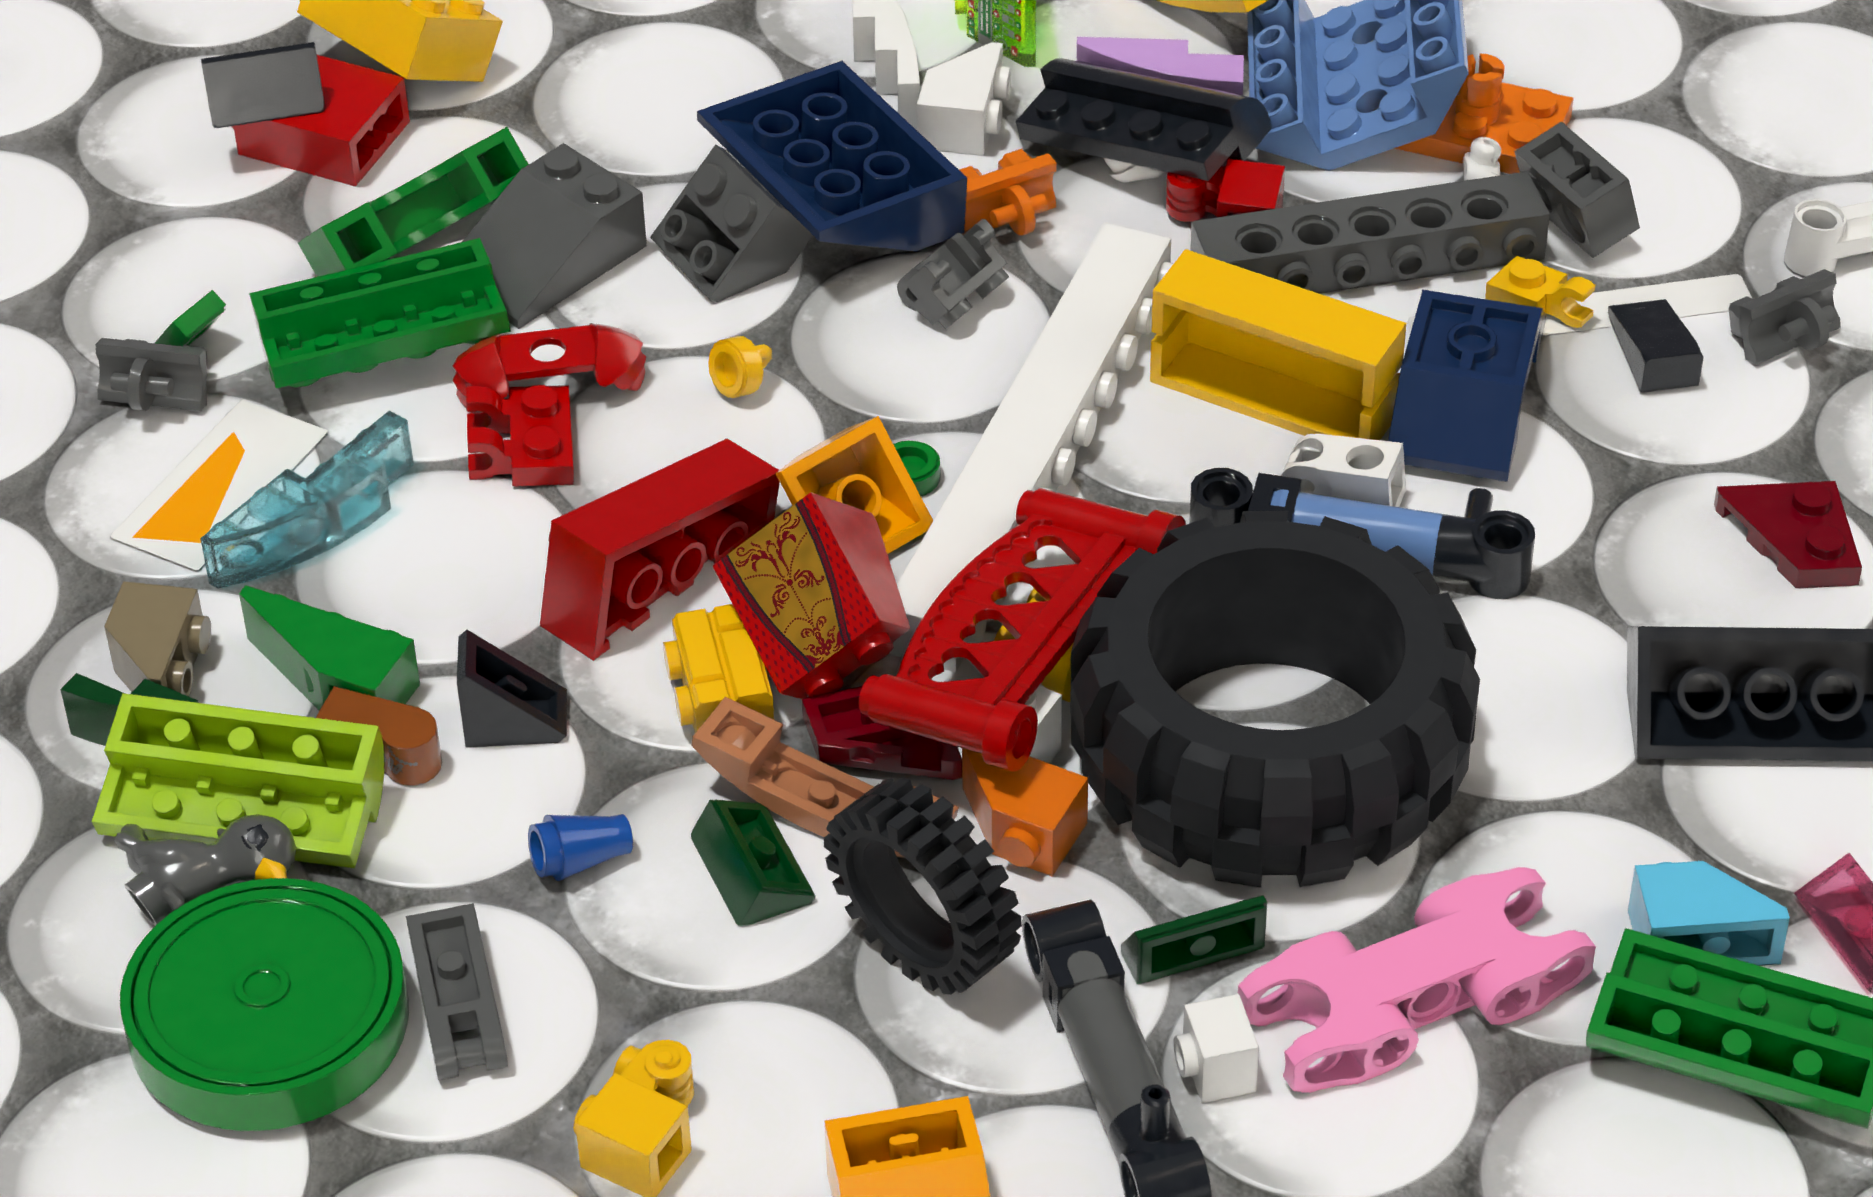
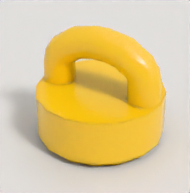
M734 336L719 340L713 345L708 361L709 374L713 384L721 394L728 398H738L756 392L762 383L763 369L772 359V349L765 344L755 346L751 340L744 336Z

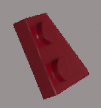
M1836 481L1717 486L1714 500L1715 511L1722 518L1733 514L1748 529L1746 541L1762 556L1773 560L1777 566V571L1795 588L1859 585L1862 565Z
M862 686L802 699V714L818 760L825 764L949 780L962 778V757L957 746L872 722L868 715L862 714L859 710V696Z

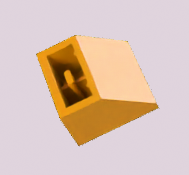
M968 1096L824 1121L827 1176L832 1197H990L984 1153Z

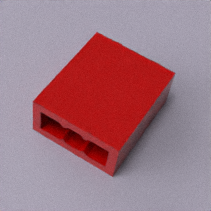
M317 55L325 110L323 112L231 126L235 134L238 155L356 187L410 122L404 77Z

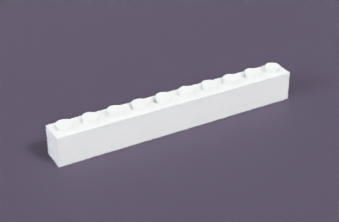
M1104 223L897 583L911 629L893 642L894 648L889 654L903 658L923 616L949 582L983 550L1018 526L1016 510L1018 502L1025 491H1036L1039 488L1056 492L1059 485L1066 486L1069 483L1074 471L1077 451L1080 446L1088 447L1091 443L1096 429L1097 415L1101 408L1108 409L1111 406L1116 394L1118 377L1121 371H1129L1132 368L1137 354L1138 340L1142 333H1151L1153 289L1174 264L1170 263L1171 238ZM1005 597L998 599L994 603L1002 605ZM987 620L978 622L975 625L976 633L965 638L963 641L967 643H981ZM956 657L947 660L944 663V669L957 672L964 658Z

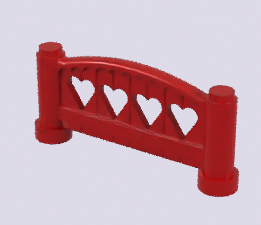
M1039 488L1036 491H1025L1018 502L1016 510L1018 526L977 555L938 595L915 630L897 675L883 674L880 677L872 675L867 678L859 696L860 712L868 715L872 722L981 753L983 760L988 765L1012 772L1018 771L1026 763L1032 752L1038 727L1035 709L1032 706L1025 705V703L1045 679V676L1050 673L1073 644L1080 619L1095 600L1098 591L1111 573L1138 548L1152 554L1157 553V548L1167 531L1186 525V521L1182 516L1160 510H1153L1147 516ZM1044 546H1057L1061 548L1076 563L1042 568H1029L1025 566L1027 563L1037 559L1036 551ZM1016 582H1025L1032 585L1046 600L1013 605H998L994 603L998 599L1007 596V586ZM987 619L1001 622L1015 637V639L981 643H967L963 641L965 638L976 633L975 625L978 622ZM956 657L968 659L984 676L983 678L947 682L932 680L934 676L944 672V663L947 660Z

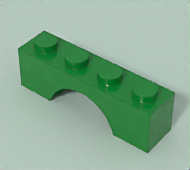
M505 127L400 187L320 227L299 241L298 245L317 277L389 260L494 202L518 172L529 164L508 127Z

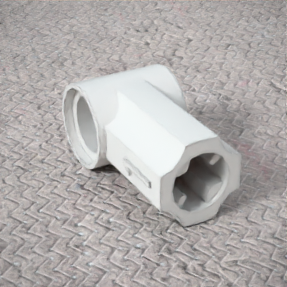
M1808 199L1800 202L1795 207L1784 255L1787 267L1793 272L1802 276H1809L1823 269L1833 272L1836 268L1837 259L1873 252V201L1839 207L1837 204L1827 200Z

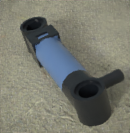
M1230 468L1204 470L1195 476L1191 483L1189 524L1207 517L1215 527L1240 523L1243 511H1288L1289 522L1320 526L1324 516L1367 529L1373 546L1386 552L1398 545L1427 567L1432 576L1467 581L1473 590L1482 596L1492 599L1513 598L1523 593L1530 583L1535 528L1521 514L1504 510L1491 511L1493 495L1487 489L1476 488L1470 491L1464 517L1303 493L1301 492L1302 479L1258 473L1253 491V485L1248 477Z

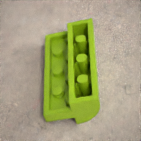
M122 693L104 749L110 765L93 815L92 824L99 835L116 837L117 833L121 832V829L126 824H137L146 833L149 841L187 839L212 844L218 839V829H226L231 822L243 816L265 815L274 817L284 823L292 832L296 844L295 861L355 868L368 822L376 823L379 813L384 781V746L379 726Z

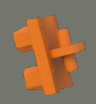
M1023 149L1004 154L1003 158L998 162V170L984 175L972 166L959 169L967 177L965 230L962 235L980 220L985 219L993 229L1009 224L1017 235L1023 236L1035 230V214L1056 208V197L1053 190V174L1056 172V161L1049 153L1035 158H1031Z

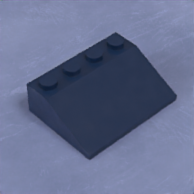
M843 61L697 111V121L820 242L918 251L950 239L956 233H964L967 177Z

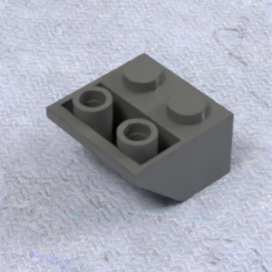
M716 144L650 236L710 300L715 302L724 300L787 273L813 237L726 149Z

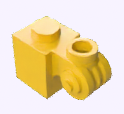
M656 1040L645 1045L642 1049L631 1045L622 1052L611 1078L597 1095L592 1094L583 1101L576 1114L573 1129L577 1136L581 1168L643 1197L658 1196L692 1151L688 1105L694 1096L691 1054L686 1046L673 1040Z

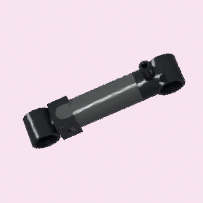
M1090 899L1024 915L1022 918V932L1030 967L1036 980L1042 982V997L1057 1033L1065 1031L1119 1162L1121 1183L1125 1197H1212L1209 1174L1202 1151L1192 1136L1187 1138L1171 1103L1170 1092L1162 1082L1125 995V971L1110 936H1106L1103 921L1095 902Z

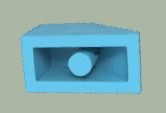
M1704 861L1661 862L1657 864L1635 865L1628 905L1632 930L1754 965L1781 964L1790 921L1786 907Z

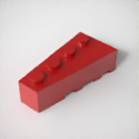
M724 439L551 520L540 626L591 660H596L610 649L609 640L606 638L622 626L631 631L635 630L650 618V609L647 608L649 605L668 591L678 597L694 585V579L700 573L704 563L710 560L716 564L774 520L780 484L776 472L779 469L731 440Z

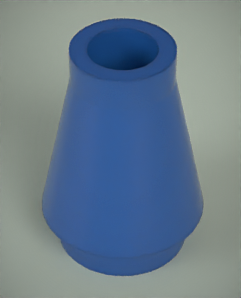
M624 814L615 816L545 815L541 823L530 825L528 830V847L532 865L537 875L541 878L553 876L555 880L561 881L616 856L630 854L633 849V836L630 823Z

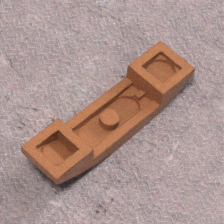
M725 697L693 735L691 746L724 778L764 807L808 831L825 837L829 834L826 827L834 819V816L874 787L781 743L782 723ZM932 795L933 802L939 799L938 797ZM955 805L953 806V819L957 817L959 808ZM895 851L897 857H903L901 854Z

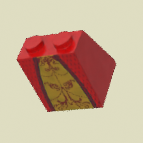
M811 492L713 565L779 693L804 699L839 691L844 684L843 678L861 665L875 663L887 656L894 648L893 642L911 629L881 532L873 514Z

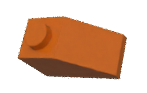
M962 748V788L985 839L994 850L992 855L1006 859L1016 866L1027 867L1053 877L1088 823V777L1030 756L1021 769L1012 772L988 765L983 760L981 753Z

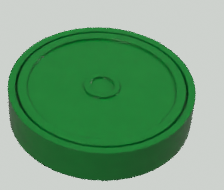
M269 878L235 883L215 889L185 903L161 920L144 937L128 962L120 989V1010L135 1070L147 1089L161 1103L174 1112L204 1125L238 1131H264L296 1126L318 1119L350 1103L372 1086L387 1070L403 1042L409 1017V999L397 941L388 925L372 908L355 896L326 884L300 879Z

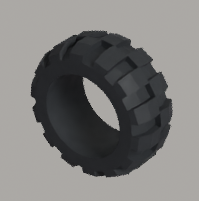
M1243 511L1240 523L1215 527L1207 517L1167 531L1155 554L1138 548L1111 573L1098 591L1095 600L1080 619L1071 651V745L1082 759V775L1088 777L1089 785L1117 825L1132 821V832L1142 847L1179 868L1191 858L1211 865L1216 881L1260 888L1262 875H1296L1299 887L1342 880L1346 878L1354 866L1355 860L1366 856L1379 866L1412 845L1427 829L1428 821L1433 822L1454 798L1468 771L1470 746L1474 741L1480 678L1474 668L1476 648L1449 593L1439 594L1440 589L1430 570L1398 545L1386 552L1373 546L1365 528L1324 516L1320 526L1289 522L1288 511ZM1248 664H1279L1300 667L1331 677L1357 692L1370 705L1351 716L1326 725L1295 730H1271L1242 726L1212 716L1183 699L1176 691L1194 679L1220 669Z

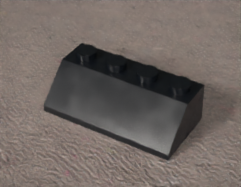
M1627 626V697L1635 758L1873 761V629Z

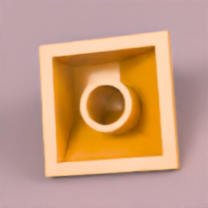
M879 416L844 429L798 455L776 472L792 506L811 492L872 513L878 523L887 554L927 532L933 522Z

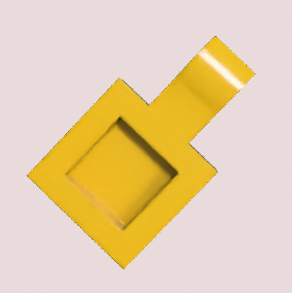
M1516 256L1486 283L1485 299L1543 308L1546 314L1560 319L1566 325L1580 328L1593 317L1594 310L1581 306L1577 301L1584 302L1595 291V284L1583 277H1572L1567 281L1568 274L1544 266L1539 261Z

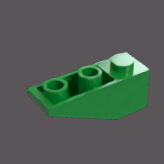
M247 585L240 591L239 597L247 639L319 711L334 686L403 704L408 702L420 686L414 639L402 636L392 630L380 629L346 618L336 612H328L290 600L280 594H272Z

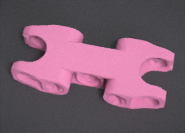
M1517 867L1495 873L1472 875L1432 892L1416 910L1414 920L1417 928L1358 951L1347 936L1337 931L1323 933L1294 944L1278 957L1250 973L1238 985V994L1251 1025L1266 1026L1274 1022L1290 1019L1304 1021L1317 1028L1296 1039L1292 1046L1284 1052L1285 1072L1283 1073L1284 1079L1293 1091L1315 1092L1336 1086L1359 1084L1393 1070L1405 1062L1416 1049L1419 1039L1415 1029L1476 1005L1485 1019L1492 1025H1504L1541 1011L1552 1000L1577 986L1592 972L1596 946L1585 932H1578L1576 930H1567L1546 937L1531 936L1517 930L1516 927L1533 919L1534 915L1543 908L1542 892L1546 885V882L1535 869ZM1521 891L1517 897L1507 902L1511 895ZM1568 960V962H1566L1562 967L1552 971L1558 965ZM1278 985H1282L1276 991L1272 992L1264 998H1261L1262 995L1266 993L1269 989ZM1323 1057L1321 1062H1319L1313 1067L1308 1068L1311 1063Z

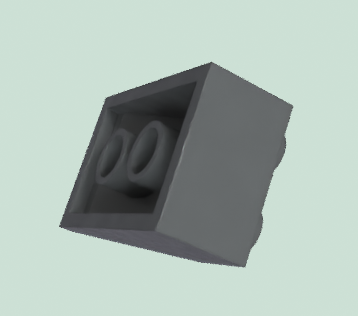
M563 143L522 168L462 242L477 238L481 239L491 262L495 285L507 310L509 323L519 329L647 246L643 193Z

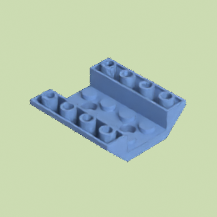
M1268 0L1247 12L1249 97L1258 99L1264 105L1272 129L1255 149L1330 171L1436 134L1469 74L1462 0H1363L1349 6L1333 8L1326 14L1314 18L1305 0Z

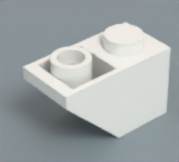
M991 42L927 70L917 101V131L938 151L984 156L990 134H999L1003 110L1001 100L1009 99L1012 83V68L1003 66V43Z

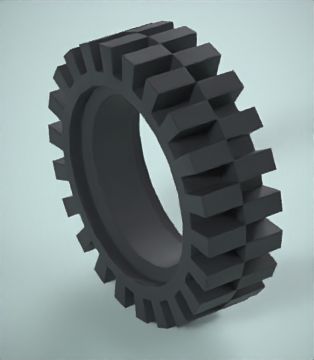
M893 778L885 779L835 815L834 819L828 823L826 830L829 834L824 837V848L830 851L831 854L825 860L828 870L840 875L832 883L838 895L849 896L852 902L844 907L851 919L862 917L868 926L861 932L870 944L876 939L882 942L884 947L881 956L890 965L900 959L902 974L911 981L920 976L923 987L928 990L935 991L940 987L942 994L952 995L955 991L961 993L1015 951L1013 948L1019 944L1021 935L1016 931L1022 927L1021 915L1011 910L1019 904L1016 893L1013 890L1000 886L1009 879L1003 865H990L987 857L994 850L986 839L976 844L969 834L975 826L965 815L958 821L952 818L954 805L943 796L933 802L931 788L921 783L913 788L910 779L900 778L896 782H894ZM895 851L905 857L923 875L942 903L950 923L937 914L922 899L900 866Z

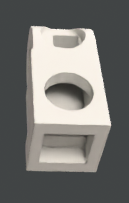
M1307 434L1295 443L1281 476L1302 479L1301 492L1399 507L1406 492L1403 443L1327 434Z

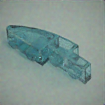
M388 411L371 426L362 430L355 439L329 460L320 464L308 477L304 478L286 469L265 487L258 489L250 499L224 520L216 523L209 532L200 538L209 584L219 589L256 580L293 567L341 544L391 509L388 486L414 466L408 420Z

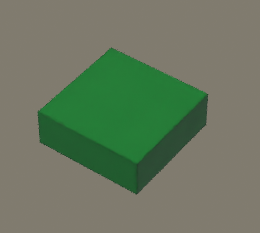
M211 290L174 320L156 340L155 344L174 346L192 344L222 315L226 304Z

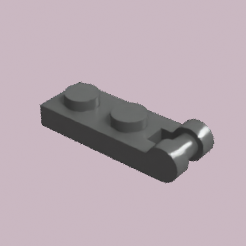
M474 903L406 916L438 1081L459 1077L458 1069L483 1064L486 1065L487 1071L508 1067L502 1029ZM478 1028L479 1037L453 1042L451 1033Z

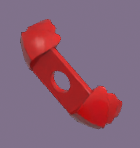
M594 323L585 326L509 335L497 334L481 340L457 357L453 364L456 370L453 382L457 387L456 395L466 408V386L488 387L496 391L501 396V399H504L509 393V381L594 371L596 381L600 386L607 387L614 384L621 390L637 391L643 383L646 372L644 368L646 356L641 351L643 342L636 335L622 329ZM543 345H557L565 350L563 356L554 361H539L531 356V353L536 348Z

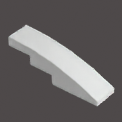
M853 0L854 62L875 61L876 93L878 95L898 94V113L914 128H917V101L920 95V79L916 47L905 13L897 0Z

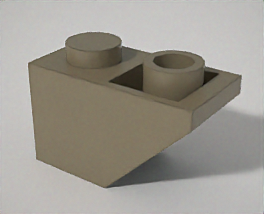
M123 581L104 625L114 672L131 692L146 678L189 696L193 684V666L198 654H205L207 652L211 639V621L208 616L202 615L198 589Z

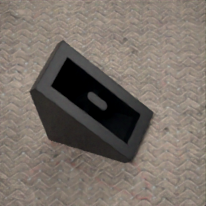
M467 629L458 636L457 690L465 747L559 743L567 736L566 688Z

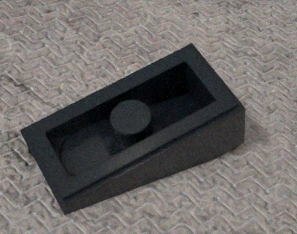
M1666 299L1608 306V315L1640 392L1699 385L1704 358L1697 341Z

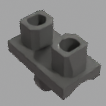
M1823 269L1802 279L1792 276L1778 282L1772 292L1755 299L1746 296L1730 303L1728 309L1731 333L1743 339L1745 360L1759 364L1797 346H1801L1806 350H1814L1826 344L1829 339V333L1841 328L1840 317L1833 301V290L1837 284L1836 274Z
M101 338L95 344L96 356L99 362L98 400L129 403L133 410L147 411L151 406L202 411L206 407L207 351L204 347L190 345L174 346L148 343L143 340Z

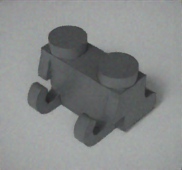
M982 219L964 235L956 233L901 278L897 284V291L903 303L908 308L922 314L932 325L939 321L947 329L973 307L966 297L976 291L984 299L1008 279V274L1003 270L1007 262L991 243L995 230L990 223Z

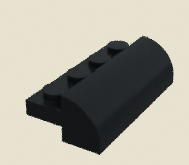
M1064 58L1054 59L1040 69L1045 88L1015 121L1020 139L1206 181L1213 177L1226 160L1245 161L1272 129L1266 108L1256 98Z

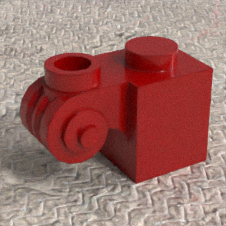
M1228 159L1227 165L1221 166L1209 181L1168 172L1166 211L1176 220L1192 222L1203 218L1206 212L1214 214L1217 218L1283 208L1285 166Z

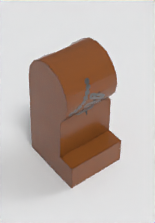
M333 687L316 718L379 726L384 746V773H387L393 781L402 785L414 786L428 782L440 772L442 756L438 728L435 718L428 711L419 707Z

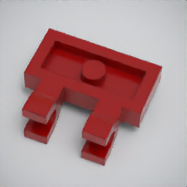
M569 385L509 387V399H501V396L496 391L488 387L466 386L467 412H484L467 414L468 453H475L468 454L469 480L487 479L497 474H512V486L574 485ZM499 433H510V440H503Z

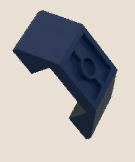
M1422 289L1401 366L1388 440L1390 442L1403 443L1405 465L1508 482L1518 439L1522 400L1531 363H1536L1545 328L1546 314L1543 308Z

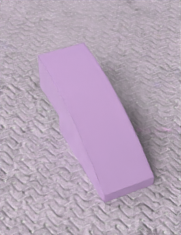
M1077 37L1076 61L1243 95L1244 55L1188 53V40Z

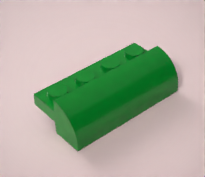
M480 238L249 293L266 362L276 389L285 386L305 387L314 384L322 377L347 371L362 373L374 369L379 363L404 357L412 359L424 358L435 353L437 349L461 343L476 344L494 335L511 332L507 310L495 285L491 262Z
M1625 928L1611 971L1606 973L1587 1029L1586 1047L1865 1129L1869 1128L1873 1117V998Z

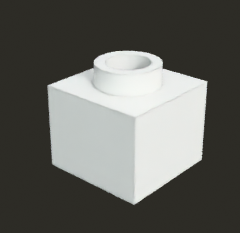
M1236 994L1184 1004L1183 1034L1174 1036L1173 1040L1175 1059L1181 1076L1183 1078L1192 1076L1201 1103L1256 1093L1259 1046L1240 995Z

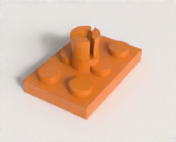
M1473 54L1468 55L1469 74L1436 134L1394 149L1463 164L1464 155L1470 152L1472 141L1478 137H1487L1498 142L1501 147V155L1497 159L1500 163V172L1507 174L1520 173L1514 151L1560 122L1567 126L1572 116L1574 98L1554 94L1545 89H1531L1503 83L1505 66L1500 59L1489 54H1479V70L1475 74V58Z

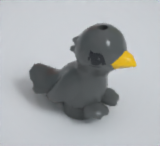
M257 814L243 816L231 822L226 829H218V839L212 844L187 839L149 841L146 833L137 824H126L121 829V832L117 833L114 840L117 847L126 852L130 869L138 874L125 884V888L145 916L156 926L180 906L215 889L251 880L287 878L286 873L294 863L296 855V844L290 829L274 817Z

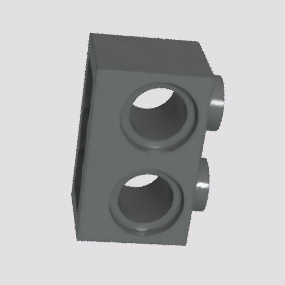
M1563 122L1558 123L1514 151L1519 171L1529 172L1550 213L1549 220L1592 258L1640 228L1629 179Z

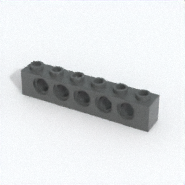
M1527 171L1196 220L1191 222L1190 251L1320 294L1504 266L1516 256L1536 261L1544 260L1550 213Z

